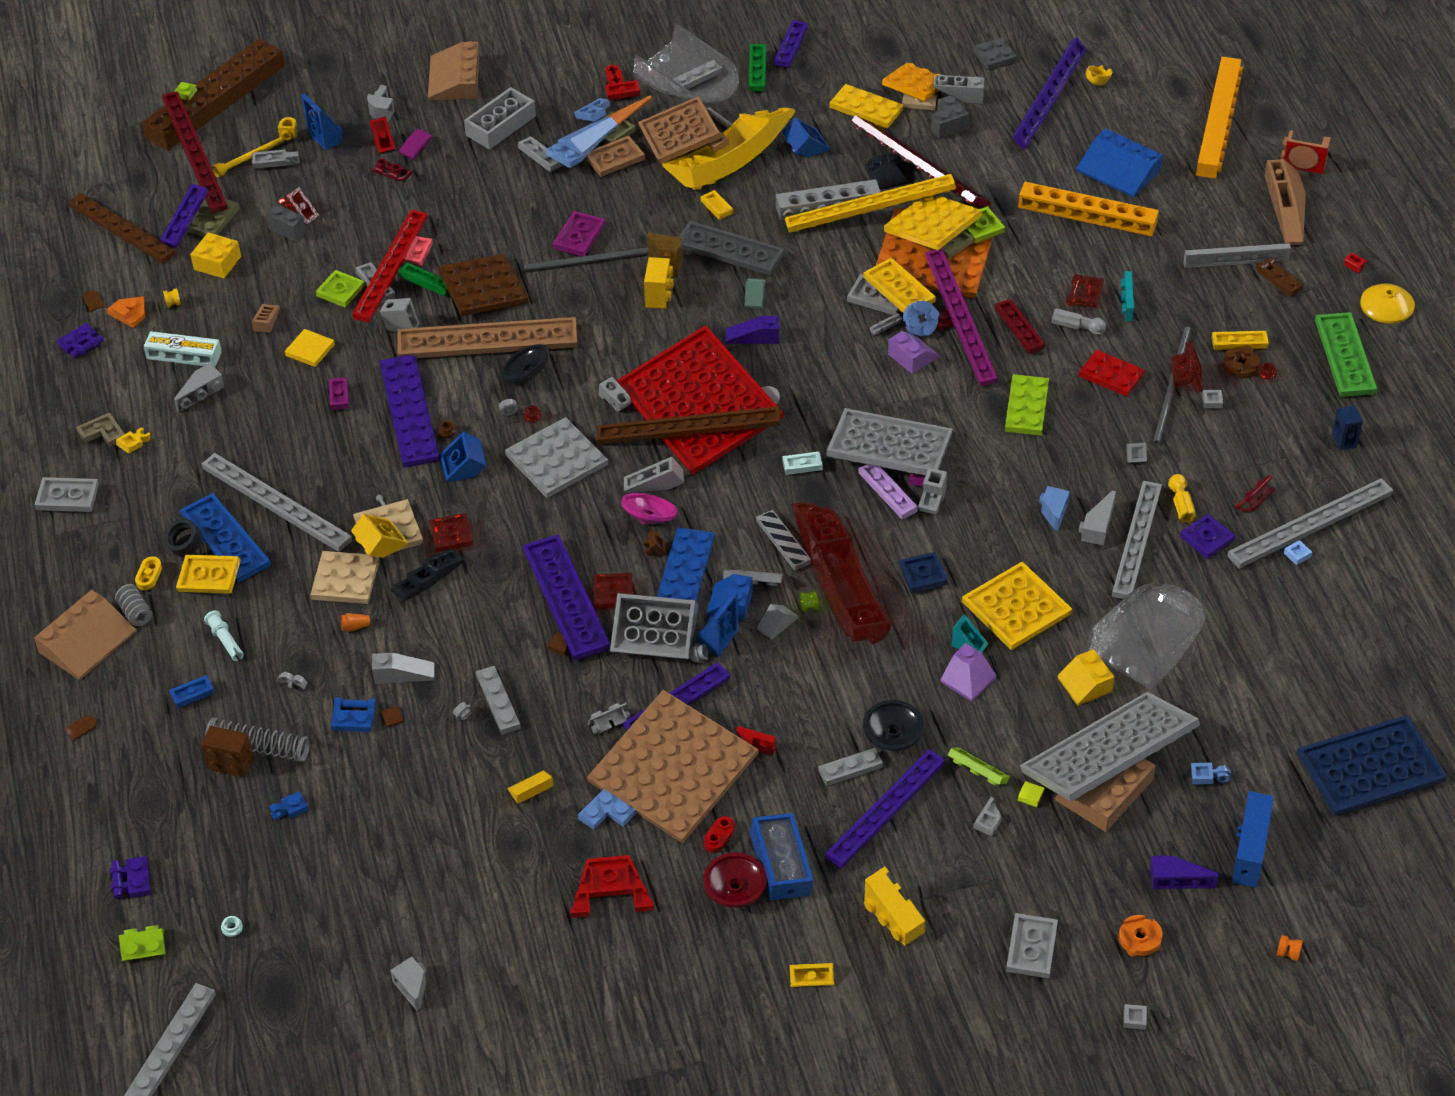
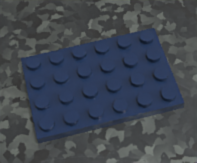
M1408 715L1298 748L1296 752L1334 816L1446 782L1447 779L1445 772Z

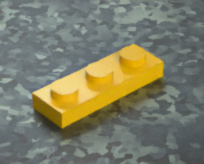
M1266 331L1212 332L1211 336L1214 350H1231L1250 346L1253 349H1268L1269 345Z

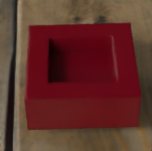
M948 310L939 312L936 328L942 331L953 327L954 324Z

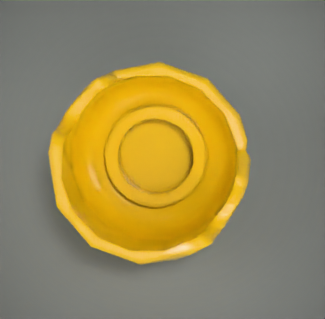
M1103 65L1099 67L1089 66L1085 72L1087 80L1095 86L1105 85L1113 74L1111 69L1104 70Z

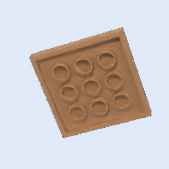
M699 96L638 122L659 164L721 138L717 127Z

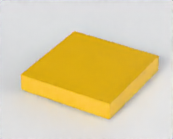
M304 329L285 350V356L316 367L332 349L335 342L333 339Z

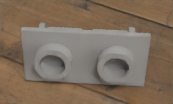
M616 703L610 706L606 712L598 711L592 714L588 726L593 724L594 726H591L593 733L600 734L612 728L609 722L611 720L615 727L631 718L629 711H624L627 704L620 705Z

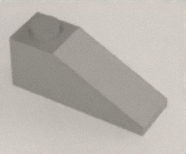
M673 457L667 458L625 476L624 491L626 493L672 489L684 483L683 468Z
M1111 491L1086 514L1085 521L1080 522L1079 533H1082L1081 541L1104 545L1115 503L1116 491Z
M397 653L372 654V671L375 684L434 680V662Z

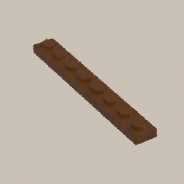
M79 193L68 201L70 208L158 262L164 264L175 256L174 249L84 194Z

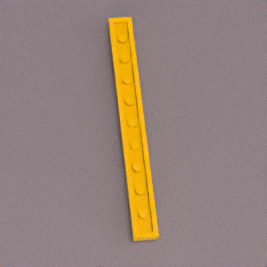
M952 174L785 217V222L789 233L797 232L805 228L831 223L836 220L865 214L908 201H915L919 198L933 196L938 193L949 192L956 189Z

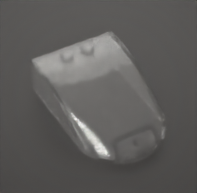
M677 23L674 26L672 41L651 59L645 61L638 55L635 57L633 76L653 89L686 100L699 96L702 103L712 104L729 99L738 88L739 76L735 64ZM712 60L722 67L723 73L689 89L673 80V78Z
M1152 583L1142 585L1133 590L1091 628L1085 652L1094 649L1104 663L1153 690L1178 664L1202 630L1205 622L1202 604L1190 592L1174 585L1164 583L1163 586H1153Z

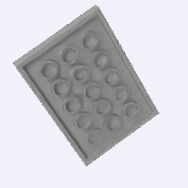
M845 408L828 446L826 456L926 476L928 468L939 470L953 429Z

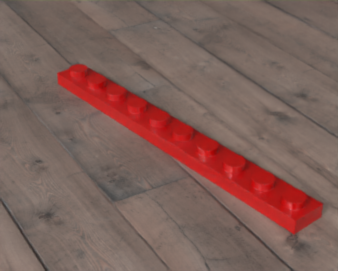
M410 210L356 306L352 319L370 323L404 262L415 237L418 236L425 224L427 213Z

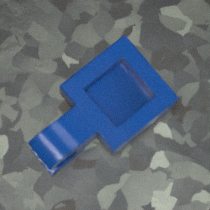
M300 791L282 798L281 804L275 803L269 806L274 820H278L285 815L293 818L309 811L308 805Z

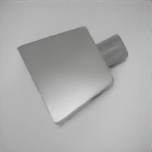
M411 298L386 300L382 308L377 309L374 314L375 319L383 320L388 331L398 333V329L417 328L419 325Z

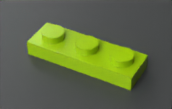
M959 747L951 748L948 756L953 758L954 763L960 766L966 765L971 768L970 772L978 776L983 775L987 777V781L993 785L1007 784L1010 778L1009 775Z

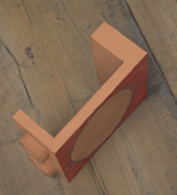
M1290 130L1288 137L1285 136L1283 147H1286V149L1282 150L1281 159L1287 161L1297 170L1323 174L1331 137L1324 136L1322 145L1292 140L1293 131Z

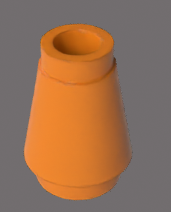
M351 613L341 615L342 631L351 632L370 627L369 615Z

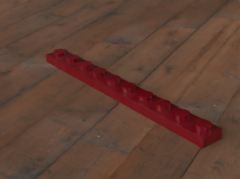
M178 91L162 94L163 103L199 186L205 187L209 191L205 200L211 214L228 210L225 198Z

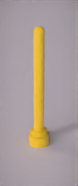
M279 137L225 164L217 163L212 166V170L215 176L220 178L225 175L228 169L251 159L252 153L268 151L284 143V139Z

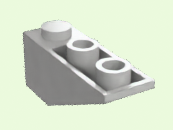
M935 75L934 88L953 95L955 98L966 103L983 104V77Z
M211 363L196 370L174 398L178 413L224 388L222 374Z

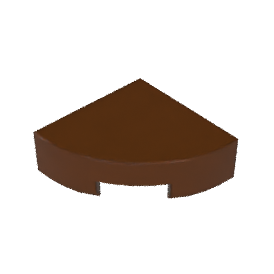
M556 632L548 643L547 648L550 651L565 656L567 653V643L563 635Z

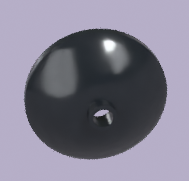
M543 344L531 345L520 350L504 364L500 372L501 378L507 383H520L536 377L548 360L549 350Z
M886 700L873 705L866 712L863 719V731L866 738L876 747L888 751H900L912 747L920 740L924 731V720L921 713L911 704L900 700Z

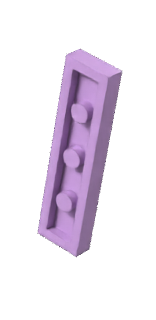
M866 464L859 468V474L901 519L918 512V506L880 466Z

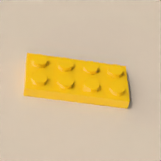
M845 84L829 102V108L851 116H859L888 129L903 111V104Z
M892 258L863 272V278L903 313L909 304L916 301L924 300L932 304L936 300L935 295Z

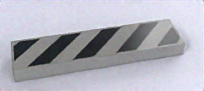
M773 510L756 517V522L794 571L811 564L810 557Z

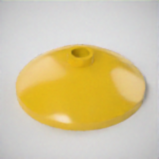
M1384 283L1371 286L1363 292L1360 300L1361 308L1368 317L1388 324L1407 320L1411 317L1415 308V302L1411 294L1393 284Z

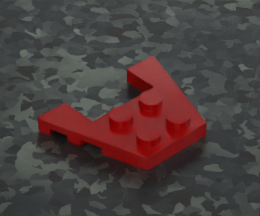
M629 855L587 859L580 880V886L575 895V902L571 908V918L590 916L589 898L625 894L634 895L635 912L654 911V903L650 899L645 885L642 884Z

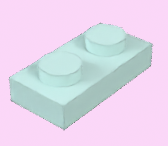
M819 452L782 456L786 475L823 470Z

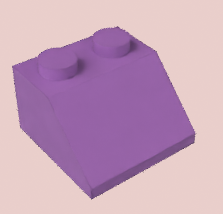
M901 331L889 339L888 355L911 374L939 358V354L915 335Z

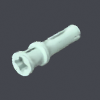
M217 610L209 612L204 617V621L211 627L212 634L219 637L233 661H238L236 655L239 659H242L244 653L229 633V626L226 622L222 621L220 612Z

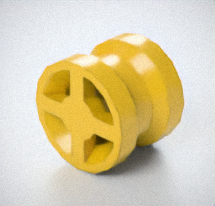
M177 288L170 292L167 290L163 291L167 308H171L172 305H181Z

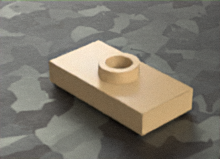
M904 93L903 108L935 110L937 95H933L928 100L923 101Z

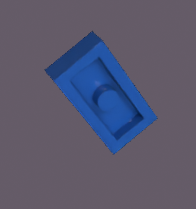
M207 675L169 690L177 709L215 694Z

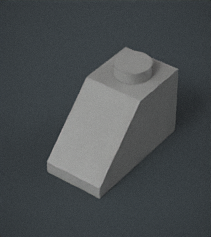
M410 957L390 971L393 983L415 1010L418 1011L421 1008L426 986V969L421 962L417 963L413 957Z

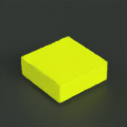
M1025 781L1017 801L1037 807L1045 788Z

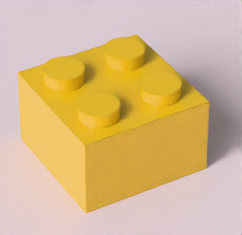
M209 232L190 254L194 270L223 279L241 258L238 241Z
M648 258L644 279L645 307L666 309L667 303L671 302L670 289H673L674 279H671L673 276V266H670L669 258Z

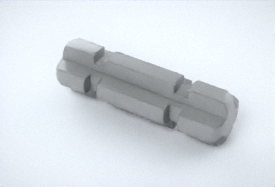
M897 313L870 327L872 335L875 336L902 322V317Z

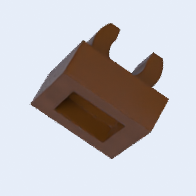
M654 530L649 532L648 540L643 542V545L648 548L644 552L648 556L654 553L659 557L665 555L664 539Z

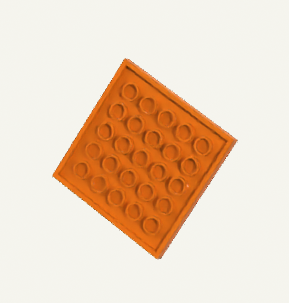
M895 207L891 220L905 209ZM886 233L876 265L892 258L929 291L940 293L925 258V252L935 249ZM993 237L973 243L949 259L946 257L963 297L976 298Z

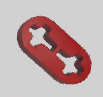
M609 65L606 67L608 85L615 84V81L617 83L624 82L619 66Z

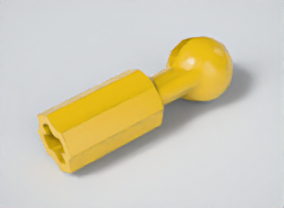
M1175 474L1169 479L1168 486L1173 492H1176L1173 500L1179 520L1182 523H1191L1197 515L1190 494L1184 490L1187 486V480L1184 476Z

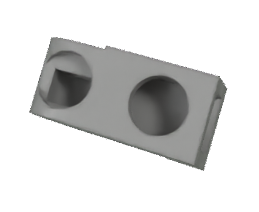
M613 377L599 384V396L603 400L606 399L616 411L619 412L631 405L630 396Z

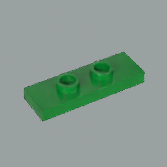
M408 262L399 270V277L414 284H418L442 296H446L449 292L441 277Z

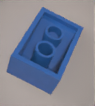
M301 94L308 134L325 150L341 143L343 132L340 126L336 125L309 97Z
M733 592L715 614L708 618L706 626L700 629L697 634L698 643L701 645L705 644L708 653L717 657L721 655L738 632V595L736 592Z

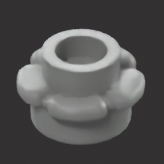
M465 702L460 703L453 711V714L456 716L455 719H467L471 714V705H467Z

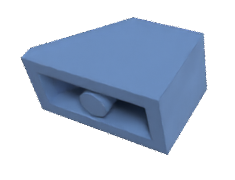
M1047 486L1045 493H1041L1039 504H1042V514L1053 529L1058 531L1068 506L1070 491Z

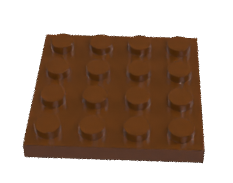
M505 254L438 266V272L461 316L528 303L529 298Z

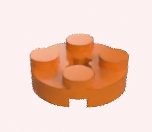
M1133 915L1124 920L1118 937L1121 946L1130 956L1136 957L1150 955L1158 951L1163 933L1160 925L1155 920L1146 919L1144 915ZM1138 932H1140L1141 935H1146L1144 938L1136 937Z

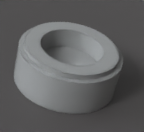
M506 399L499 404V410L502 415L509 416L517 412L518 406L515 400Z

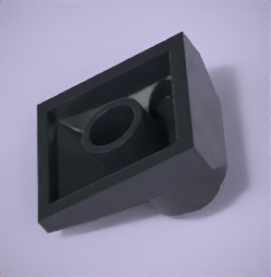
M895 153L872 157L865 164L868 176L871 180L876 179L880 190L909 183V179L900 163L901 158Z

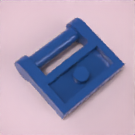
M335 697L331 730L371 732L376 710V699L346 700L342 699V697ZM342 707L368 708V711L342 710Z

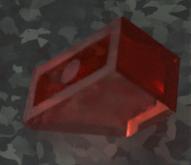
M299 187L279 200L284 208L304 216L305 225L319 216Z

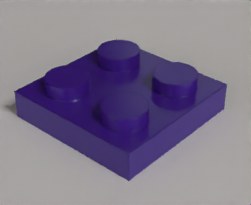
M1209 514L1180 533V538L1206 559L1235 541V535Z

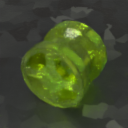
M811 590L810 593H799L802 611H807L809 608L819 609L816 590Z

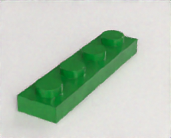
M750 44L749 91H765L766 44Z

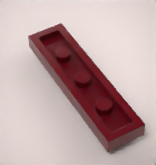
M1011 299L995 304L996 312L1028 354L1045 349L1043 340Z

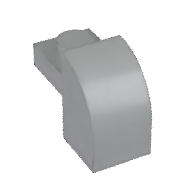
M380 85L374 95L368 94L367 96L369 113L375 119L386 116L387 122H389L395 112L392 98H388L387 86Z
M928 468L923 482L924 491L918 506L919 511L937 515L946 491L947 472Z

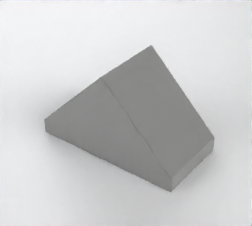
M770 604L757 630L772 640L796 621L798 615L784 605Z

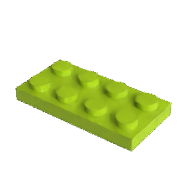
M1013 374L1005 432L1042 436L1049 378Z

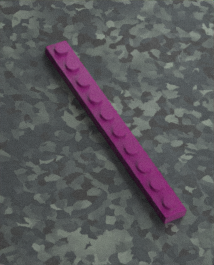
M943 249L925 252L927 263L979 386L997 383V376Z

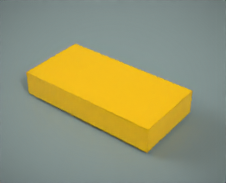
M715 190L701 196V202L719 220L734 214V209Z

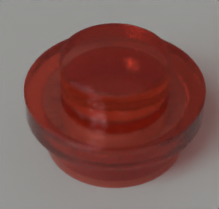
M1264 363L1259 368L1258 373L1264 379H1273L1277 375V370L1274 364Z
M534 405L526 407L523 412V418L527 422H536L542 416L540 409Z

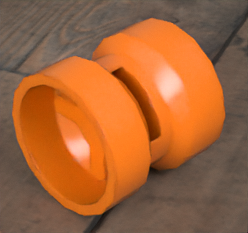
M1281 935L1276 956H1287L1291 960L1298 961L1303 940H1291L1288 936Z

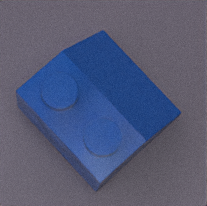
M796 117L782 131L786 137L785 141L793 147L792 151L798 156L801 154L807 158L830 150V147L816 128Z
M462 432L440 454L445 478L448 482L476 477L487 466L480 439L465 432Z
M732 574L715 583L707 616H713L729 596L736 592L738 595V620L745 621L753 593L752 577Z

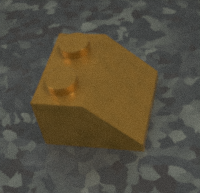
M647 233L648 258H669L670 266H673L672 277H678L683 265L682 237Z

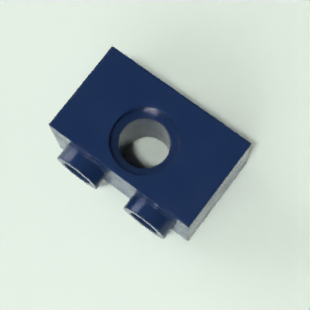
M1355 405L1338 408L1336 411L1332 436L1339 450L1358 446L1363 420Z

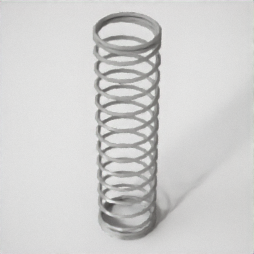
M218 718L210 719L206 733L211 725L214 726L215 724V727L221 728L223 722L224 729H226V721L222 720L219 726ZM231 721V722H229V724H228V726H227V729H229V726H230V724L232 723V728H231V730H233L234 724H233V722ZM237 723L234 731H236L237 726L239 725V732H241V725L240 723ZM245 724L242 732H244L246 727V733H248V725ZM252 726L251 729H250V731H249V739H250V735H251L252 729L254 728V734H253V738H252V741H251V745H252V743H253V741H254V738H255V733H256V728H255V726ZM260 727L258 729L255 740L256 748L252 750L253 752L257 751L259 754L264 752L266 755L272 754L274 757L279 755L281 758L287 757L288 760L294 758L295 761L303 762L306 759L310 745L308 737L304 736L300 740V736H296L293 744V756L289 758L288 753L293 741L292 733L288 735L286 740L285 755L281 756L280 752L285 743V733H281L278 741V753L274 755L273 750L278 739L277 730L273 732L271 737V751L266 753L265 749L268 746L271 732L270 729L266 730L263 738V751L259 752L258 747L262 741L263 728ZM261 730L260 741L257 745L258 735ZM269 731L268 740L265 746L266 734ZM276 733L275 743L272 748L273 737ZM284 734L283 743L280 748L281 737ZM291 736L290 746L287 751L288 740ZM297 738H298V745H297V749H296V751H295V744H296V740H297ZM304 740H306L305 748L301 756V748Z

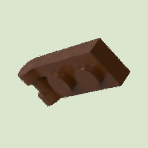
M1272 257L1267 258L1264 263L1261 262L1256 265V270L1260 275L1291 297L1303 290L1304 284L1276 264Z

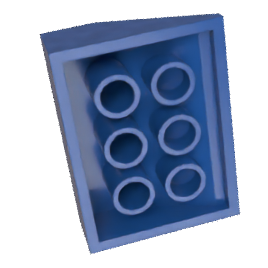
M1105 128L1095 138L1077 166L1076 171L1134 198L1161 171L1163 155Z

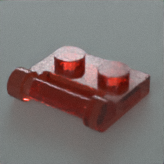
M1074 275L1071 292L1067 296L1066 303L1069 306L1077 304L1098 308L1104 279ZM1084 284L1082 296H1077L1079 286Z

